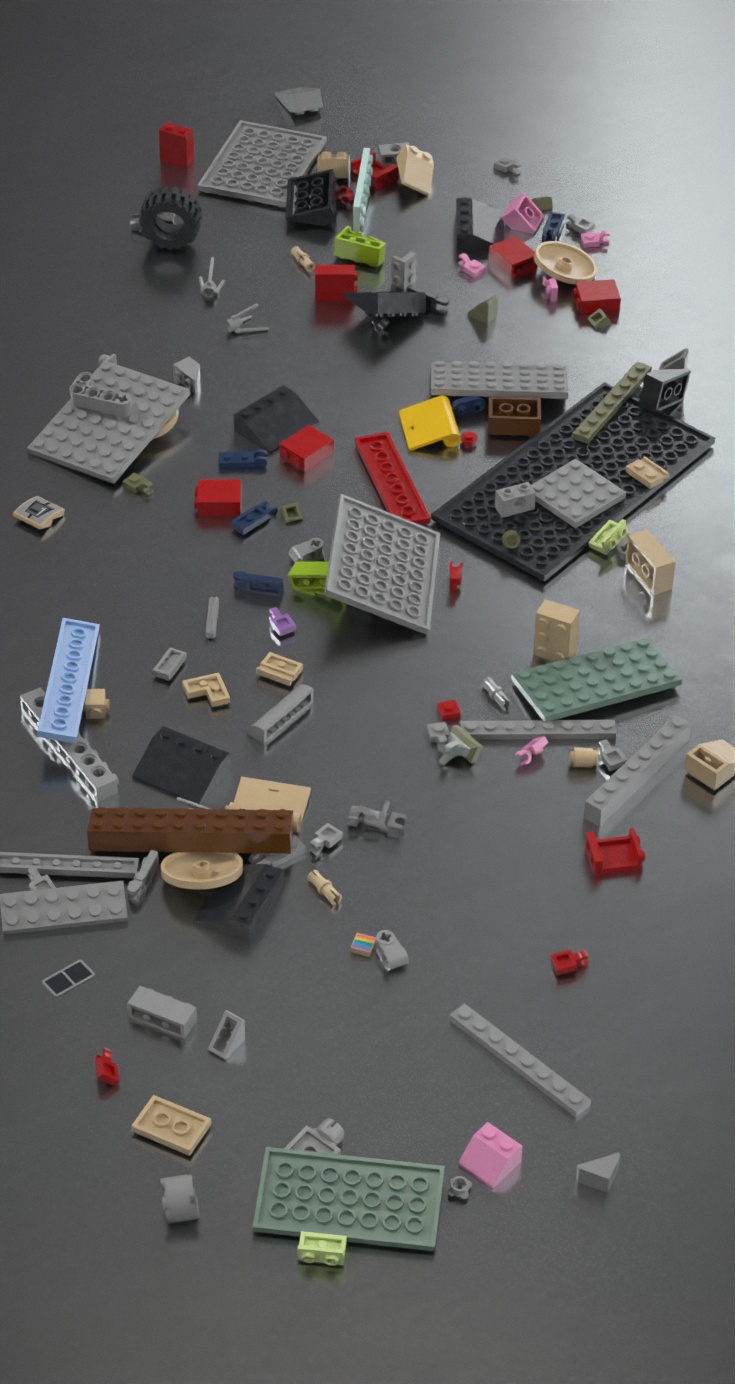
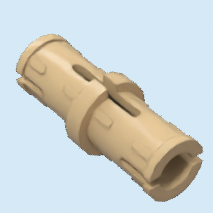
M298 246L291 249V254L297 259V263L302 265L308 272L315 268V264L309 259L307 253H304Z
M313 870L316 875L310 872L307 879L317 888V892L320 895H324L332 905L336 904L334 899L339 903L342 895L332 887V883L326 880L318 870Z

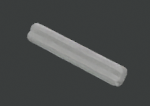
M218 597L209 598L205 632L207 639H214L216 637L219 609Z

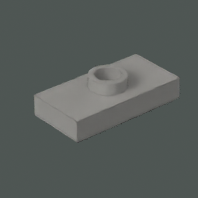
M170 647L152 670V675L170 681L187 658V653Z

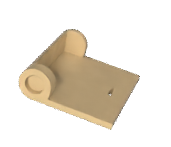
M241 776L234 802L226 805L225 809L293 810L294 832L299 833L311 787Z

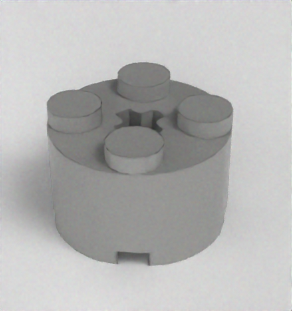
M193 1174L161 1178L162 1192H164L162 1203L167 1224L199 1219L198 1198L196 1197V1185Z

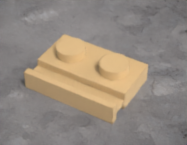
M645 456L642 460L638 459L626 466L628 474L650 489L662 483L664 479H669L667 471Z
M269 652L260 663V667L256 668V674L290 686L291 682L303 670V664Z

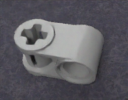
M312 538L309 541L295 545L289 550V557L294 563L322 561L325 557L322 551L324 542L320 538Z
M389 930L378 932L376 936L378 944L375 946V952L385 969L390 971L408 964L407 952L395 935Z

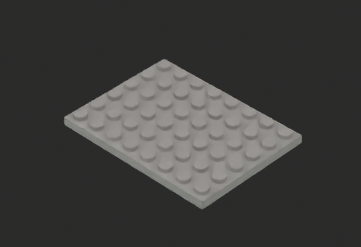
M240 120L198 183L197 189L206 193L210 192L221 196L225 195L263 204L276 205L278 207H286L288 179L307 175L326 144L327 137Z
M104 360L92 374L95 387L129 394L134 409L133 414L128 417H121L78 407L73 404L71 398L27 447V451L32 455L114 484L188 398L190 390Z
M341 494L338 498L324 595L427 635L431 623L440 533Z

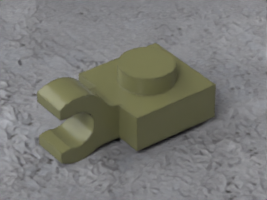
M136 473L122 481L123 487L134 493L141 491L147 496L153 493V490L149 488L153 483Z

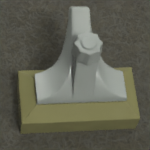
M454 725L447 738L448 744L440 747L443 755L439 763L444 766L449 760L458 755L463 756L470 763H476L483 746L459 725Z

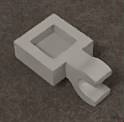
M503 156L494 162V168L504 173L508 171L514 175L521 173L517 169L521 166V163Z
M573 214L567 216V219L570 221L566 223V226L569 228L573 227L574 230L581 234L590 232L595 228V223L584 217L579 219Z
M446 722L427 724L430 742H436L440 751V747L447 743L449 735Z
M607 739L599 741L601 745L598 748L600 759L609 771L620 768L627 762V758L618 747L612 748Z
M329 823L325 824L314 833V839L310 842L313 848L309 852L317 856L324 846L331 848L343 838V832Z
M35 866L27 870L31 881L29 883L31 891L56 888L47 874L41 877Z

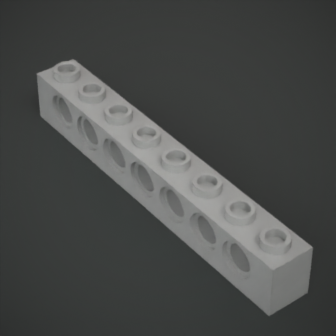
M41 687L20 696L21 710L37 729L46 695ZM79 730L76 743L46 739L96 802L118 793V777L115 773H111L106 762L101 761L97 751L92 750L87 739H83L80 735Z

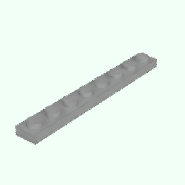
M615 720L460 722V727L475 740H522L543 736L546 739H616L617 734Z
M0 852V872L29 874L27 870L35 866L39 874L134 879L135 873L139 869V858Z
M465 1003L450 1014V1021L574 1117H577L591 1105V1099Z

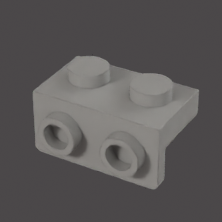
M411 251L402 259L397 256L392 257L391 283L405 289L416 281V253Z

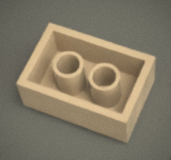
M647 529L628 535L625 562L652 595L671 590L676 566L675 559L668 554L664 546H661L655 536Z
M545 599L536 612L533 655L554 662L575 656L577 652L580 610Z

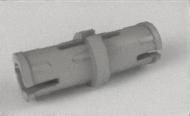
M487 677V680L485 678L482 681V687L489 693V697L498 703L501 709L506 710V707L508 709L512 705V701L504 694V690L497 686L492 678Z

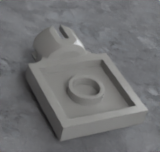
M328 1118L314 1129L306 1125L284 1149L341 1155V1149L337 1145L344 1139V1130L338 1123L331 1127L330 1125L334 1120Z

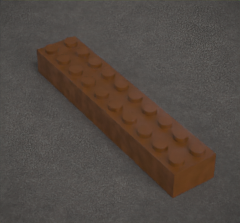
M143 807L92 808L87 829L89 851L150 852L154 850L158 852L291 854L294 816L293 810L285 809L236 810L224 808L154 809Z

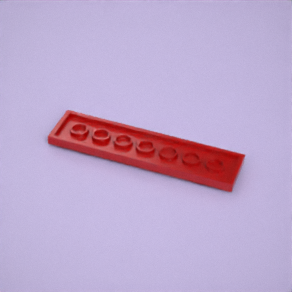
M384 432L356 437L355 445L387 512L419 525L429 524L431 517L389 433Z

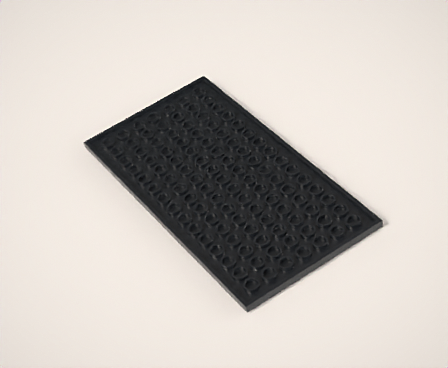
M604 382L431 514V520L545 581L589 546L588 542L609 520L617 523L715 444V437L661 410L654 413L638 405L639 399L630 396L588 444L573 439V432L612 390L613 386ZM645 456L667 471L669 479H664L662 483L650 489L628 474L626 466L638 459L642 460ZM574 459H577L626 492V498L577 528H574L536 501L535 509L504 518L501 517L495 508L496 490L526 482L532 485ZM508 530H514L520 536V543L515 548H507L502 542V536Z

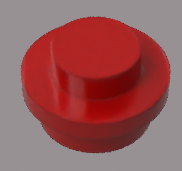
M471 431L464 432L460 436L462 444L466 447L474 446L478 440L477 434Z

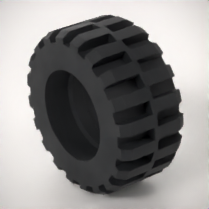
M169 186L163 189H155V192H150L143 201L139 215L140 230L144 233V237L147 240H151L150 243L159 245V248L163 249L165 247L167 250H173V248H176V250L182 249V246H189L198 236L202 221V209L199 207V202L194 200V196L187 194L186 190H179L178 187L169 188ZM172 212L180 216L184 222L171 225L162 221L157 214Z

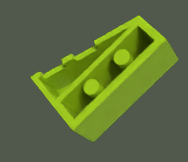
M346 226L335 237L334 256H338L341 259L354 260L356 263H366L372 267H378L384 261L386 243L372 236L367 238L362 235L363 232L357 231L356 233L349 226Z
M329 561L295 562L288 573L293 590L311 595L316 593L324 595Z

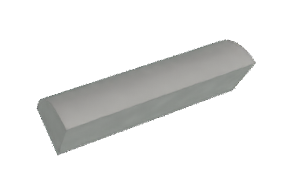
M303 684L296 687L247 729L246 734L265 744L313 703V688Z

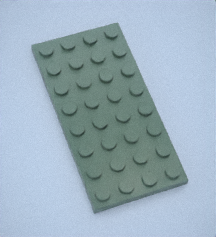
M647 637L511 673V680L544 722L682 685V678Z
M266 1147L252 1228L254 1232L299 1237L301 1236V1231L347 1236V1242L435 1251L445 1166Z

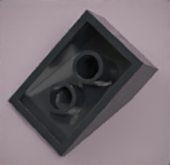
M665 369L647 373L643 379L644 384L639 394L640 400L638 405L656 413L683 401L691 370Z

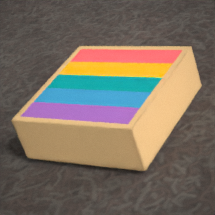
M356 933L350 947V952L371 957L377 943L376 937Z

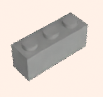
M142 986L138 987L127 1003L128 1017L183 1039L186 1038L197 1022L196 1007Z

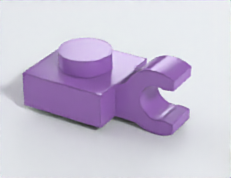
M277 607L269 609L272 614L269 616L271 626L279 636L296 630V624L287 613L282 615Z

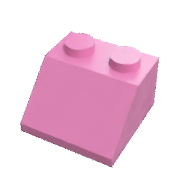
M524 192L510 202L502 219L512 230L534 234L545 215Z
M487 1122L473 1135L458 1165L494 1189L521 1163L522 1145Z

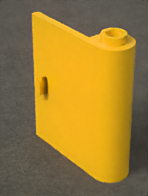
M437 396L398 410L410 451L443 440L447 447H455L461 442L450 400L447 396Z

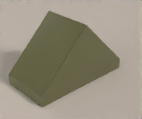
M495 295L476 305L467 314L489 324L497 317L498 296Z

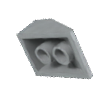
M300 87L275 93V96L288 111L295 112L296 115L304 114L306 110H309V112L318 111V108L323 107L321 90L317 88Z

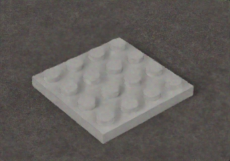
M577 459L572 460L531 485L536 492L535 501L574 528L579 527L626 498L624 490Z

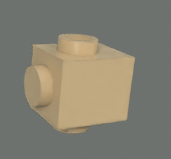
M105 689L86 690L83 711H86V719H106V711H109V699H106Z

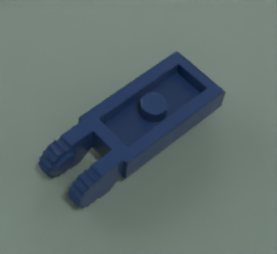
M549 213L543 228L542 242H546L548 235L552 236L551 241H557V236L560 234L566 214Z
M266 450L218 452L220 469L263 467L268 464L266 458L268 453Z
M265 501L233 519L231 527L244 535L264 521L275 517L278 508L275 506L270 508V503Z
M235 571L233 573V578L236 580L233 585L237 590L282 597L284 594L283 578L247 574L245 571Z

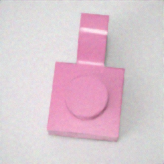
M603 230L598 235L597 232L581 234L583 247H598L600 243H610L608 237L604 238L605 236H610L609 231Z
M465 253L459 255L462 261L458 262V264L471 277L476 278L486 272V266L475 259L470 261Z
M543 276L542 284L546 286V295H549L551 302L557 301L558 286L556 279L551 277V279L547 280Z
M545 736L535 738L525 745L521 751H518L515 756L523 755L524 761L520 764H529L532 754L535 756L544 750L543 747L549 742Z

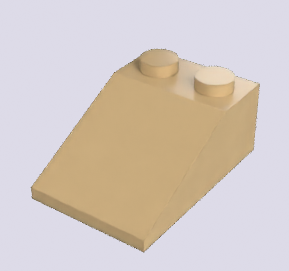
M405 144L396 157L401 182L403 185L429 196L434 168L432 156L428 152L418 150L415 146Z

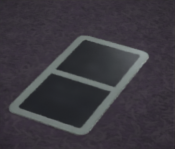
M78 960L42 980V983L57 997L93 977L95 973L83 960Z

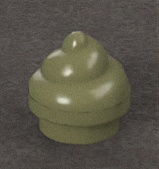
M508 530L503 534L502 542L507 548H515L520 543V536L516 531Z

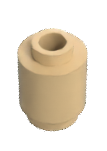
M574 747L573 751L569 753V763H573V767L592 768V766H597L598 750Z

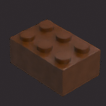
M489 396L488 434L534 436L540 431L541 398Z

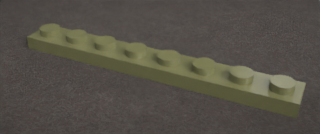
M636 362L573 432L572 438L588 444L640 386L644 376L651 372L652 367Z

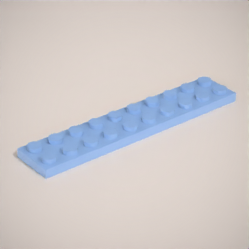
M67 618L62 619L37 737L66 743H76L100 624Z

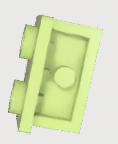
M622 519L619 523L609 520L588 542L589 548L607 555L626 536L628 532L626 520Z
M301 1231L300 1242L297 1247V1258L306 1263L320 1262L331 1266L343 1265L347 1236Z

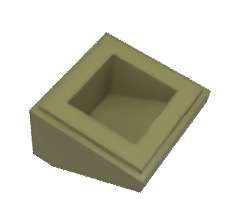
M544 196L532 199V202L540 211L553 209L552 197Z
M601 308L587 318L595 329L612 324Z
M298 502L280 507L279 511L285 523L303 520Z

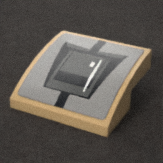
M36 496L20 505L13 512V516L38 529H43L51 526L53 519L64 516L65 509Z

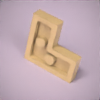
M219 673L182 681L188 699L207 695L212 707L230 703V696Z

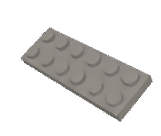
M123 881L0 894L3 935L128 921Z

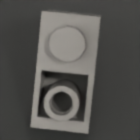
M191 357L173 364L175 380L179 381L194 394L197 393L200 382V364Z

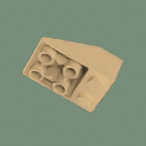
M322 152L318 156L317 172L333 169L336 178H349L350 155H347V152H337V155H332L331 152Z
M724 740L699 744L686 754L684 771L713 790H716L735 775V747Z

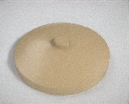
M558 241L543 242L537 246L534 253L535 263L544 273L565 283L576 284V282L592 281L597 273L595 261L583 250L567 243Z
M174 852L164 858L161 863L162 878L171 885L186 889L221 887L237 880L243 873V860L237 853Z

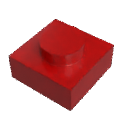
M456 700L437 703V710L442 721L461 718V711Z

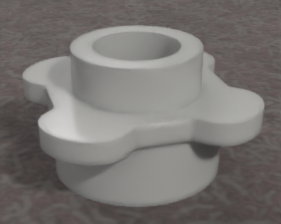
M462 1176L452 1178L447 1194L451 1197L456 1196L461 1199H467L472 1183Z

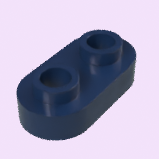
M468 396L455 400L451 407L453 413L460 417L480 412L485 407V401L482 396Z

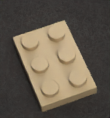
M153 1095L131 1125V1131L190 1156L211 1126V1118Z

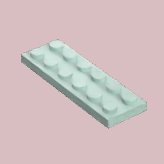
M370 148L363 149L353 205L354 232L360 231V227L364 226V216L368 202L367 196H369L368 186H371V175L373 174V167H371L373 155H370Z

